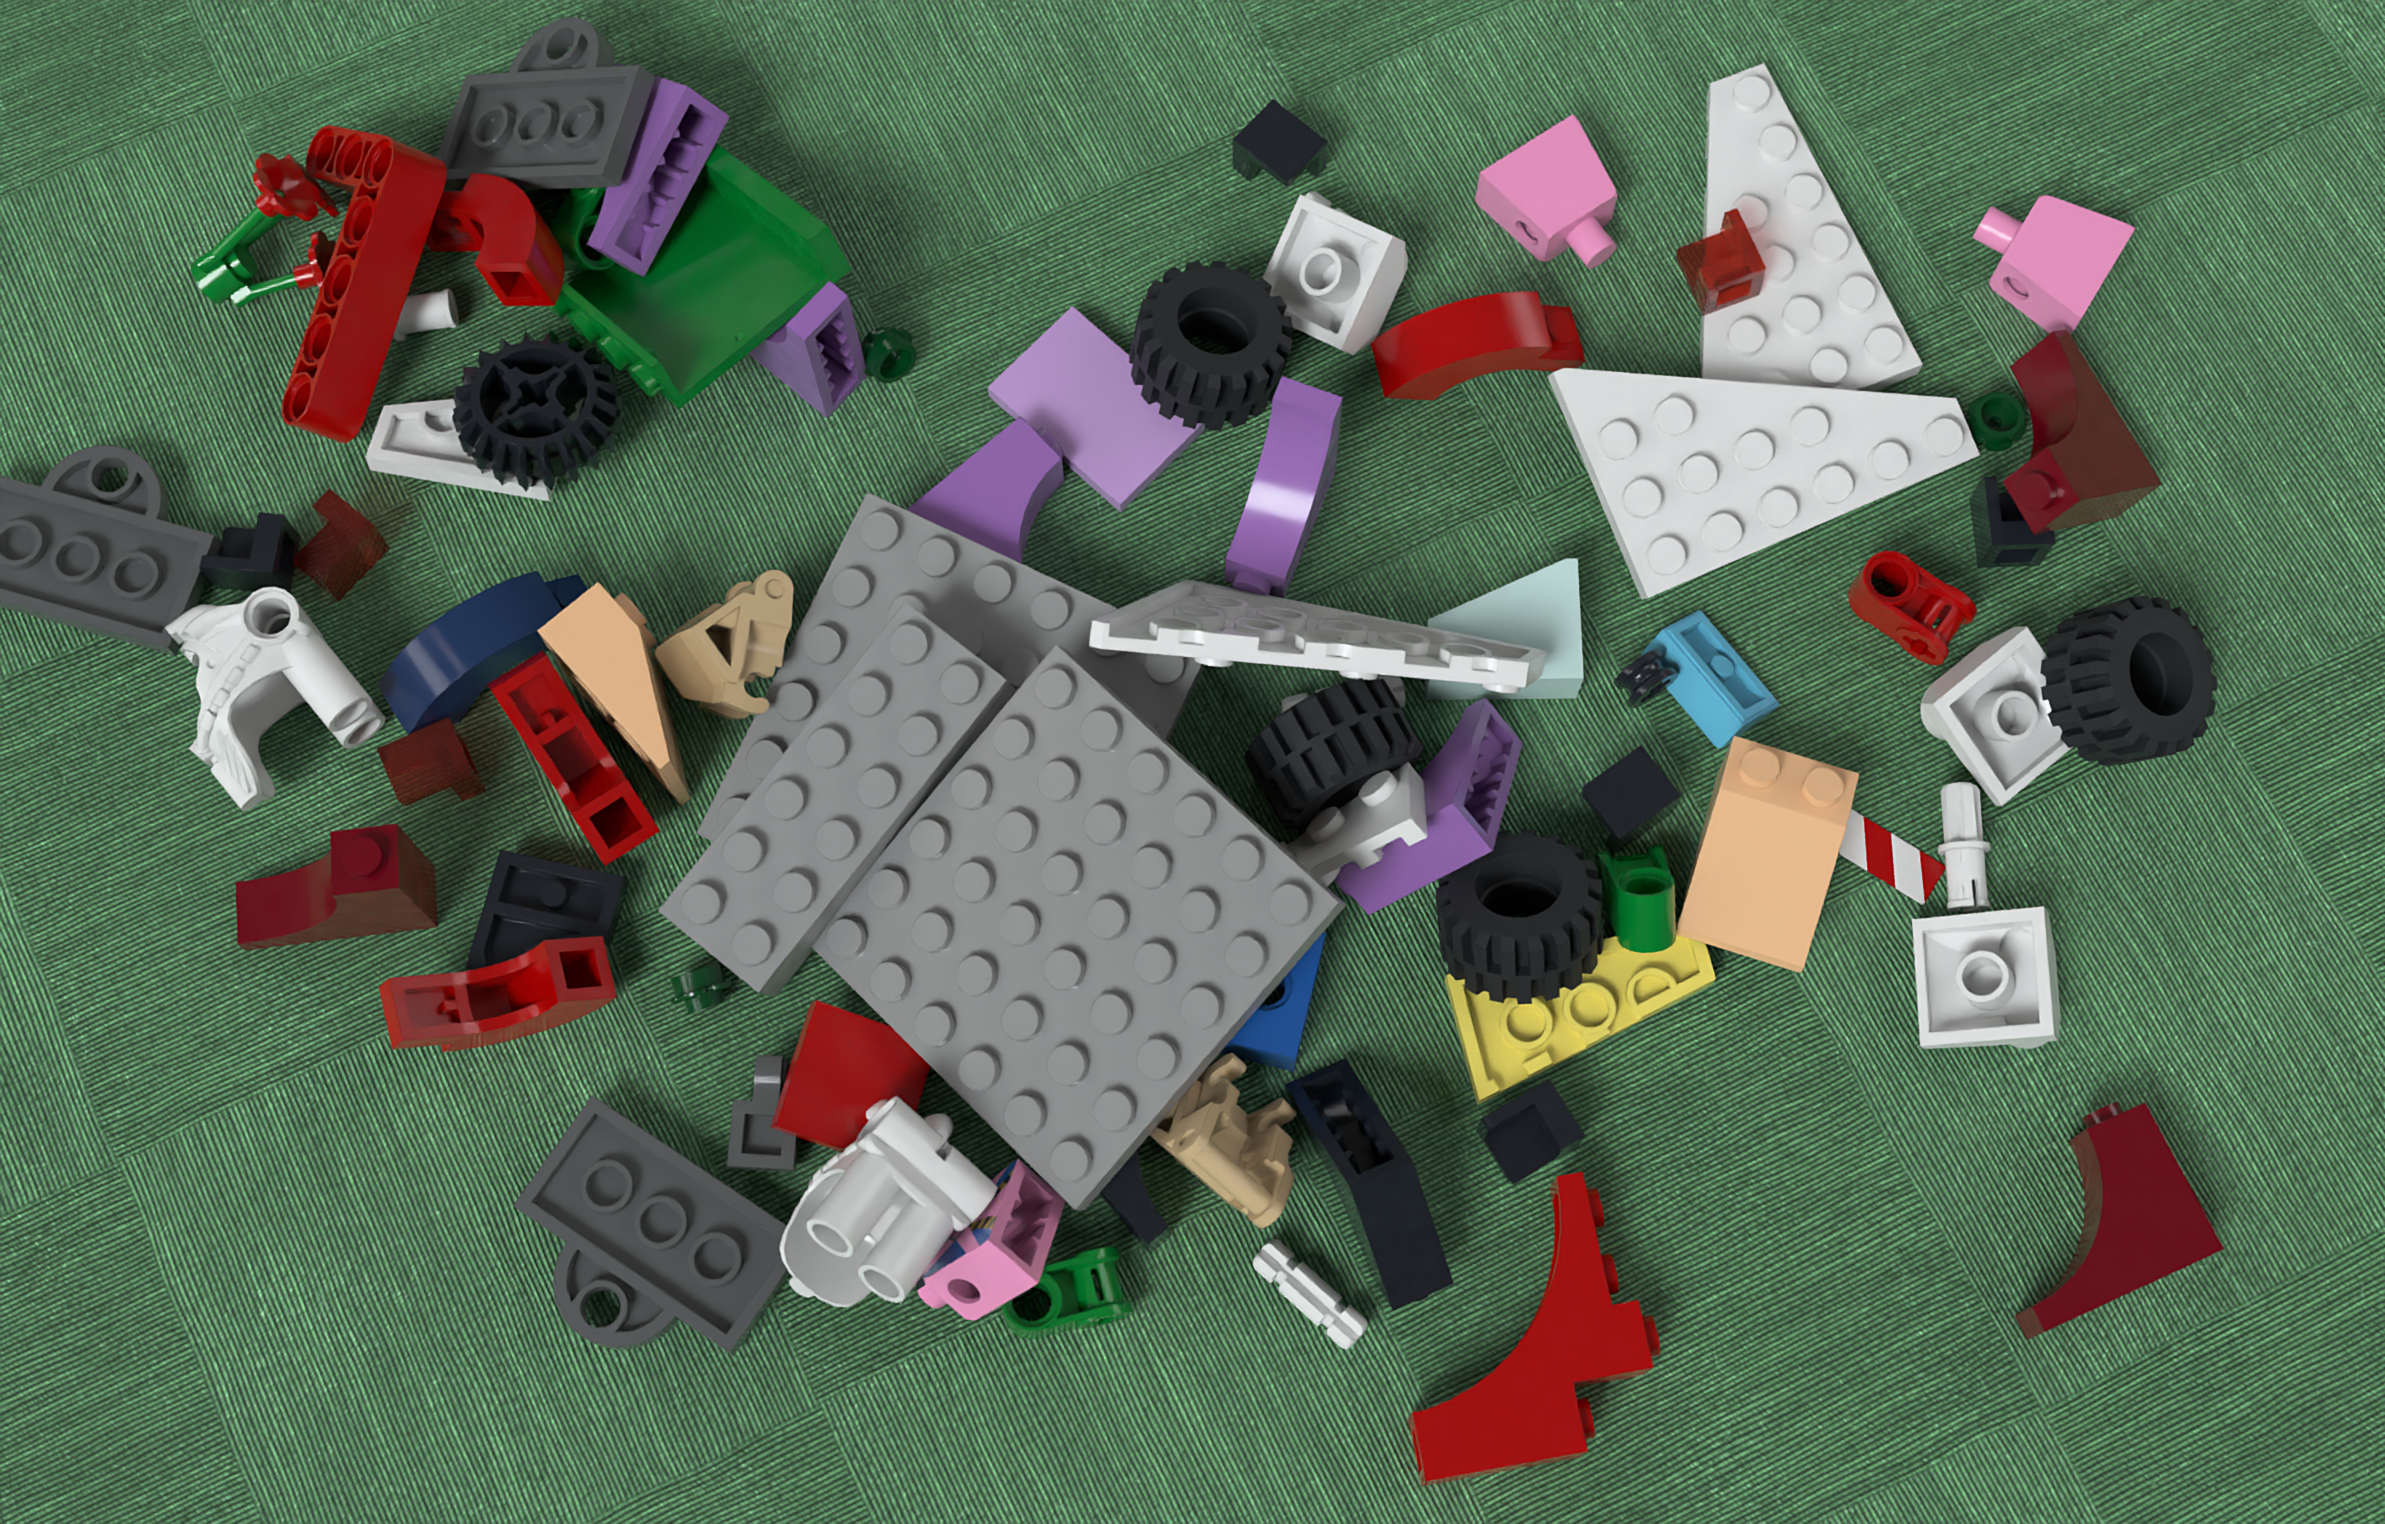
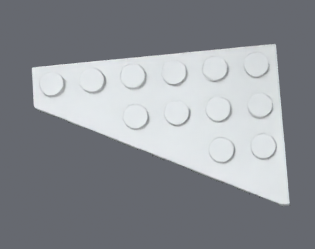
M1763 63L1710 83L1706 106L1708 131L1705 143L1707 168L1703 218V240L1705 244L1702 261V279H1704L1703 313L1700 331L1701 378L1874 392L1918 375L1923 364L1766 65Z
M1563 368L1547 376L1641 600L1652 597L1980 456L1956 398Z
M1189 579L1092 620L1089 643L1090 647L1194 657V660L1198 663L1217 667L1232 666L1234 661L1337 670L1342 676L1353 679L1362 678L1363 680L1377 679L1378 674L1478 683L1482 684V687L1501 693L1520 692L1521 687L1526 688L1543 675L1546 650Z

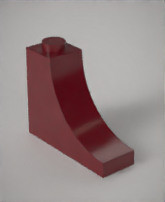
M2067 330L2053 331L2010 366L2028 405L2033 428V446L2029 461L2002 482L2034 535L2117 518L2162 485Z
M398 824L330 831L331 851L318 861L283 874L235 882L237 944L244 950L438 927L435 866Z
M2119 1101L2102 1107L2083 1117L2082 1120L2087 1129L2069 1140L2077 1159L2084 1188L2085 1209L2083 1228L2074 1257L2056 1285L2031 1307L2015 1315L2027 1340L2224 1249L2146 1103H2142L2125 1112Z

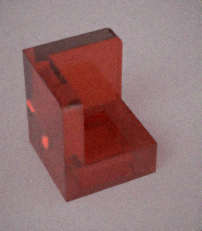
M1737 208L1724 212L1720 233L1678 248L1676 253V261L1702 316L1759 296L1766 266Z
M329 488L312 506L325 526L294 557L293 562L299 570L339 602L390 547L370 521Z
M449 717L377 748L395 795L403 806H409L450 787L462 801L486 791L464 737Z

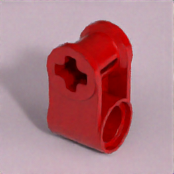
M1883 551L1872 556L1852 581L1848 590V602L1852 611L1860 619L1868 622L1899 643L1911 656L1930 665L1939 666L1944 663L1949 655L1948 644L1962 624L1972 623L1978 611L1973 601L1961 590L1942 582L1911 561L1906 555L1897 551ZM1881 578L1887 581L1893 587L1895 597H1885L1879 594L1874 589L1871 579ZM1936 618H1939V624L1933 629L1932 624Z

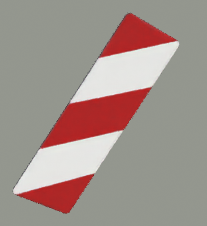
M1851 809L1839 855L1916 902L1924 904L1945 871V865Z

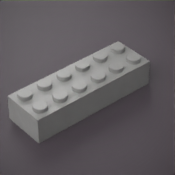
M905 601L663 903L658 912L758 993L776 998L814 950L812 948L813 944L877 858L1017 691L1007 679Z

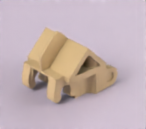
M769 570L760 574L754 583L743 581L733 585L727 591L723 605L717 603L710 605L663 638L664 643L655 649L654 657L682 698L700 701L699 708L730 720H739L746 718L749 714L758 715L768 711V700L763 697L755 698L750 696L746 692L744 684L753 682L755 675L762 678L771 677L775 673V668L782 667L784 646L792 626L794 587L787 574L780 570Z
M1229 1053L1209 1066L1151 1132L1150 1136L1174 1156V1159L1179 1164L1191 1171L1222 1200L1246 1215L1258 1228H1265L1271 1225L1284 1210L1295 1179L1288 1162V1153L1292 1147L1293 1139L1280 1127L1293 1120L1297 1110L1283 1098H1279L1263 1109L1250 1114L1241 1109L1236 1104L1240 1091L1231 1082L1244 1074L1247 1065L1234 1053Z

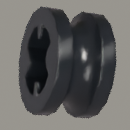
M1658 648L1649 651L1632 662L1613 682L1619 690L1627 689L1629 691L1628 703L1632 708L1640 707L1658 696L1679 675L1673 667L1665 668L1663 666L1664 654Z

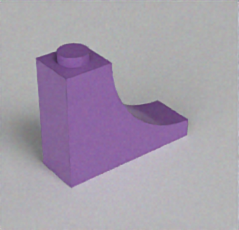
M614 62V66H624ZM653 75L655 80L646 104V110L638 127L619 186L606 187L600 215L587 242V245L630 272L642 277L648 271L730 117L690 87Z
M830 281L794 317L748 353L826 418L868 377L864 373L866 365L849 297Z
M1283 376L1281 377L1273 397L1269 426L1255 478L1238 528L1225 558V581L1233 583L1234 589L1285 598L1335 474L1343 397Z
M1019 416L911 505L907 511L1023 564L1025 544L1037 514L1053 492L1064 483L1062 466L1064 452L1056 439L1046 429L1040 427L1035 431Z
M1486 697L1465 708L1456 729L1433 760L1418 774L1424 782L1428 837L1411 846H1408L1399 837L1387 843L1381 849L1384 854L1380 861L1364 869H1361L1352 861L1341 866L1340 872L1335 878L1337 885L1346 895L1353 897L1368 915L1493 851L1523 743Z

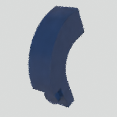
M538 571L520 575L492 586L465 600L420 632L394 659L378 684V688L408 736L461 722L475 699L488 686L487 684L511 667L540 651H549L537 630L588 590L580 576L577 574L544 582Z

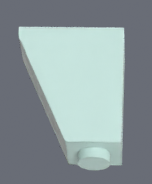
M1578 558L1563 559L1428 619L1427 627L1546 650L1543 675L1526 688L1521 687L1520 692L1501 693L1482 687V684L1425 679L1426 700H1481L1484 697L1487 699L1577 698L1584 679Z

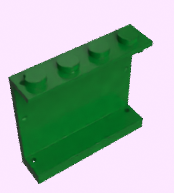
M715 143L698 175L700 180L692 186L644 277L630 272L617 263L605 270H585L569 284L563 280L561 292L555 306H547L559 319L566 315L572 327L588 344H592L597 340L596 343L600 350L618 370L621 371L626 366H629L627 369L630 375L648 396L652 398L657 393H660L678 409L682 408L794 317L829 281L834 284L852 270L825 223L717 143Z

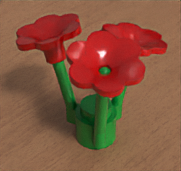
M262 153L255 160L257 171L253 173L252 178L256 187L262 192L256 198L257 206L213 249L191 264V272L196 284L214 303L221 304L232 298L234 303L239 308H242L258 297L298 286L301 290L318 286L319 289L321 288L336 245L334 240H328L323 231H316L311 234V246L308 248V263L295 266L293 273L252 285V276L258 273V267L247 248L286 216H297L304 221H311L318 214L317 206L324 209L334 219L341 214L330 195L319 185L315 178L307 174L306 168L299 164L289 153L280 160L269 153Z

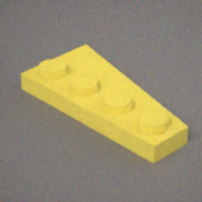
M1676 935V941L1673 945L1663 951L1638 953L1623 948L1618 943L1617 936L1603 939L1602 954L1597 955L1598 965L1592 974H1582L1581 985L1572 991L1563 987L1559 989L1560 997L1546 1001L1543 996L1532 998V1004L1518 1005L1517 998H1506L1504 1003L1489 1000L1488 992L1483 991L1475 995L1465 989V979L1456 981L1451 974L1446 975L1445 985L1477 1105L1711 986L1716 977L1707 945Z

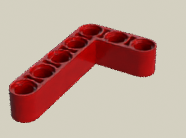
M328 125L322 127L315 134L309 145L305 166L307 174L353 195L284 393L282 417L283 421L290 426L339 443H348L360 431L445 186L447 168L441 159L388 136Z

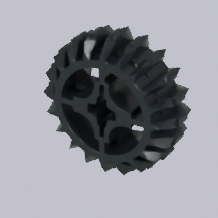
M525 330L522 343L511 346L510 343L501 338L498 346L500 352L495 355L479 350L477 361L480 368L463 367L462 380L464 385L454 388L453 400L456 408L453 409L452 420L456 432L460 433L458 438L463 451L467 453L468 457L473 458L475 466L480 469L482 474L493 471L495 479L502 486L516 477L519 486L527 492L534 480L543 479L544 485L552 491L556 482L555 478L566 475L567 478L577 484L579 467L585 466L598 471L600 463L598 453H613L615 445L614 435L622 433L623 418L621 412L624 406L622 392L620 388H617L616 375L614 370L610 368V365L603 364L602 357L597 353L595 347L583 350L582 343L577 340L575 335L560 344L559 338L552 330L549 331L542 341H534V338ZM585 397L586 402L582 411L572 422L569 417L576 411L575 404ZM505 399L509 401L500 410L502 416L491 424L493 416L498 407L500 406V404Z

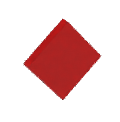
M815 1000L810 1003L770 1128L843 1152L846 1147L856 1141L859 1133L869 1121L866 1117V1111L878 1101L883 1099L889 1101L893 1097L898 1096L916 1112L930 1065L891 1026Z

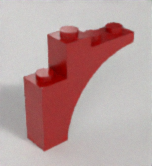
M1583 1172L1557 1176L1550 1186L1554 1219L1551 1267L1537 1312L1523 1338L1511 1354L1476 1385L1446 1402L1426 1410L1412 1412L1409 1416L1408 1423L1421 1487L1581 1457L1588 1452L1586 1440L1595 1438V1427L1587 1397L1577 1399L1575 1388L1642 1376L1654 1368L1651 1357L1660 1355V1344L1653 1317L1651 1315L1642 1317L1639 1300L1612 1305L1610 1295L1619 1293L1616 1267L1610 1253L1601 1255L1596 1229L1604 1227L1603 1208L1597 1189L1586 1188Z

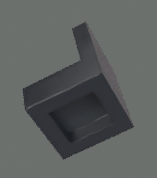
M1274 99L1233 138V169L1250 182L1264 169L1281 184L1289 186L1305 169L1317 177L1326 168L1327 141Z
M1982 477L1969 499L1977 568L2040 566L2055 545L2054 531L2034 535L2010 494L1998 492L1997 478Z
M259 512L256 529L225 528L219 556L202 555L199 569L217 589L255 592L265 587H277L290 593L301 537L284 514Z
M1642 745L1584 785L1581 791L1584 800L1610 831L1605 846L1612 855L1671 815L1681 797V794Z
M1550 1078L1483 1117L1476 1130L1510 1184L1522 1181L1576 1149L1585 1137V1134Z

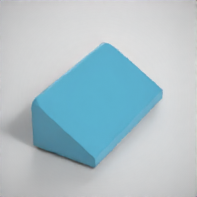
M1700 610L1662 629L1641 654L1642 656L1657 648L1661 650L1664 654L1663 666L1665 668L1673 667L1679 674L1667 690L1718 749L1731 743L1733 736L1739 737L1780 705Z

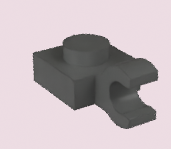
M757 1055L754 1072L753 1101L733 1100L727 1166L731 1169L797 1172L800 1138L770 1128L788 1074L789 1062L784 1061L783 1056Z

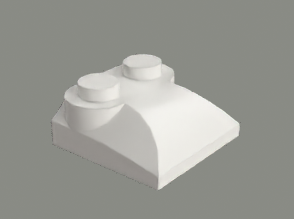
M1300 195L1264 273L1263 279L1272 285L1270 296L1282 297L1287 306L1284 315L1291 317L1294 328L1354 355L1359 350L1370 345L1376 338L1401 285L1408 265L1405 241Z
M2013 627L1980 644L1931 684L1921 701V718L1926 729L1936 738L1948 742L1955 754L1996 806H2003L2071 749L2060 739L2062 734L2060 726L2053 727L2047 715L2051 712L2049 701H2043L2041 687L2046 686V677L2040 673L2041 661L2048 659L2028 627Z
M2044 906L1912 919L1920 1046L1923 1049L2009 1044L2017 1048L2031 1049L2042 1046L2048 1041H2059L2060 1003L2056 953L2049 913Z

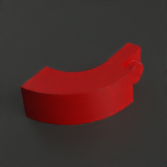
M471 173L462 191L442 192L425 242L432 252L480 251L474 264L503 306H555L564 279L565 269L562 250L524 191L504 178L488 174Z
M1534 291L1494 293L1449 303L1416 315L1396 325L1370 343L1384 398L1434 401L1442 393L1457 384L1481 375L1505 370L1558 371L1563 368L1576 369L1586 361L1571 307L1541 305L1538 292Z
M543 650L487 684L605 866L660 832L658 826Z
M603 936L544 940L532 950L518 957L488 967L454 973L392 977L379 986L392 1050L441 1045L442 1052H450L511 1041L576 1020L617 998Z

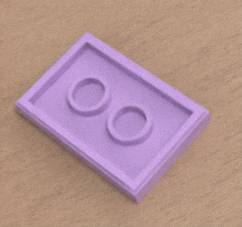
M1072 306L987 387L988 395L1015 420L1021 416L1035 431L1040 427L1046 429L1061 446L1064 452L1062 461L1121 513L1205 430V424L1197 423L1195 429L1182 426L1184 419L1176 415L1171 420L1160 415L1161 405L1157 402L1148 405L1141 396L1143 385H1134L1131 376L1133 364L1129 363V355Z

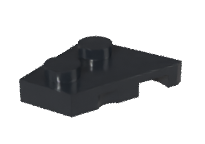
M500 850L466 969L469 971L508 961L532 950L544 940L603 936L605 946L612 944L629 882L624 876Z

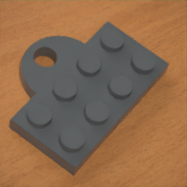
M567 17L549 23L537 31L523 45L514 58L508 73L465 76L437 158L444 161L447 168V177L443 191H462L471 173L498 176L514 183L522 190L618 187L627 166L638 127L645 113L655 77L641 65L614 66V52L611 43L586 20L577 17ZM572 45V47L570 48V50L565 54V52L567 51V49Z
M98 445L76 451L54 466L44 479L41 487L0 476V607L177 656L181 644L179 645L165 627L188 610L197 606L208 580L199 569L201 556H217L222 543L214 534L167 522L169 501L161 478L141 456L122 447ZM118 467L129 470L128 480L122 488L114 492H103L100 490L101 479L109 470Z
M594 1096L590 1097L513 1204L519 1211L566 1242L558 1256L554 1270L553 1288L555 1300L567 1324L580 1336L601 1347L628 1350L645 1346L665 1335L680 1319L734 1356L790 1275L782 1261L779 1248L787 1225ZM608 1290L615 1292L621 1303L617 1319L605 1327L591 1326L587 1321L585 1313L589 1299L600 1291Z

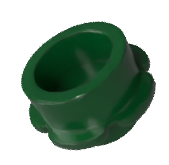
M893 326L879 327L868 333L861 344L866 365L864 373L870 377H875L881 383H892L903 378L912 369L917 357L916 350L911 345V334L904 328L896 329Z
M2004 392L1989 393L1976 398L1967 409L1969 418L1966 419L1974 442L1984 444V447L1989 451L2000 452L2008 450L2012 446V442L2019 441L2025 433L2026 420L2024 409L2021 403L2010 394ZM1989 420H1998L2000 426L1997 428L1992 427Z
M721 963L670 978L676 996L670 999V1002L675 1005L684 1001L688 1014L726 1002L722 989L731 987L732 981H726Z

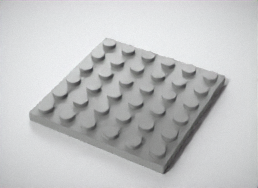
M867 492L783 659L782 667L778 669L764 697L769 702V709L765 713L755 715L696 834L711 841L715 840L905 601L1007 679L1016 691L1056 644L1067 649L1167 742L1206 665L1196 662L1194 657L1090 647L1092 620L1118 608Z
M1056 644L877 858L813 944L812 948L1074 1210H1085L1343 910L1346 904L1067 649Z

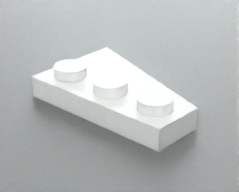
M583 398L575 404L576 411L569 417L572 422L579 414ZM453 399L383 406L365 456L370 470L544 501L551 500L556 482L551 491L544 485L543 479L534 480L526 492L519 486L516 477L502 486L495 479L493 471L481 473L480 469L475 466L473 458L468 457L461 447L458 438L460 433L456 432L452 420L453 409L456 408ZM505 399L500 404V406L497 408L493 416L491 424L502 416L500 410L509 401Z
M1408 762L1392 773L1388 770L1382 771L1374 775L1363 785L1359 791V796L1340 809L1334 806L1322 811L1311 821L1307 832L1288 845L1284 842L1279 844L1328 887L1340 872L1341 866L1352 861L1361 869H1364L1382 859L1384 853L1381 849L1387 843L1401 837L1408 846H1411L1428 837L1423 779Z

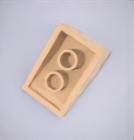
M597 582L537 631L565 676L677 803L682 806L691 797L661 669L650 650L658 643L644 625L647 621L633 602L623 592L613 599L603 586Z
M1733 736L1717 773L1678 918L1676 935L1801 973L1805 966L1846 831L1859 773Z

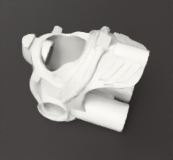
M277 587L261 588L253 592L240 604L225 606L199 605L188 610L165 627L179 645L184 642L180 649L192 665L199 667L196 677V688L200 695L201 708L197 722V738L189 749L208 766L211 767L213 765L211 773L242 811L253 808L263 800L267 801L273 798L276 792L274 784L263 766L258 752L260 738L269 727L298 705L307 702L345 749H351L363 744L373 737L385 723L386 717L372 701L369 694L329 647L323 635L294 596L284 589Z
M898 1096L893 1097L889 1101L887 1099L880 1100L866 1111V1117L869 1121L859 1133L856 1141L846 1147L843 1152H839L828 1160L827 1164L822 1165L813 1175V1178L809 1180V1188L804 1193L798 1206H796L784 1231L779 1248L782 1261L793 1276L789 1284L795 1292L807 1298L816 1296L818 1299L835 1307H850L863 1300L871 1292L891 1302H902L953 1230L956 1232L963 1231L983 1212L991 1202L998 1187L953 1145L949 1144L947 1140L953 1131L954 1125L951 1118L946 1114H932L921 1118Z

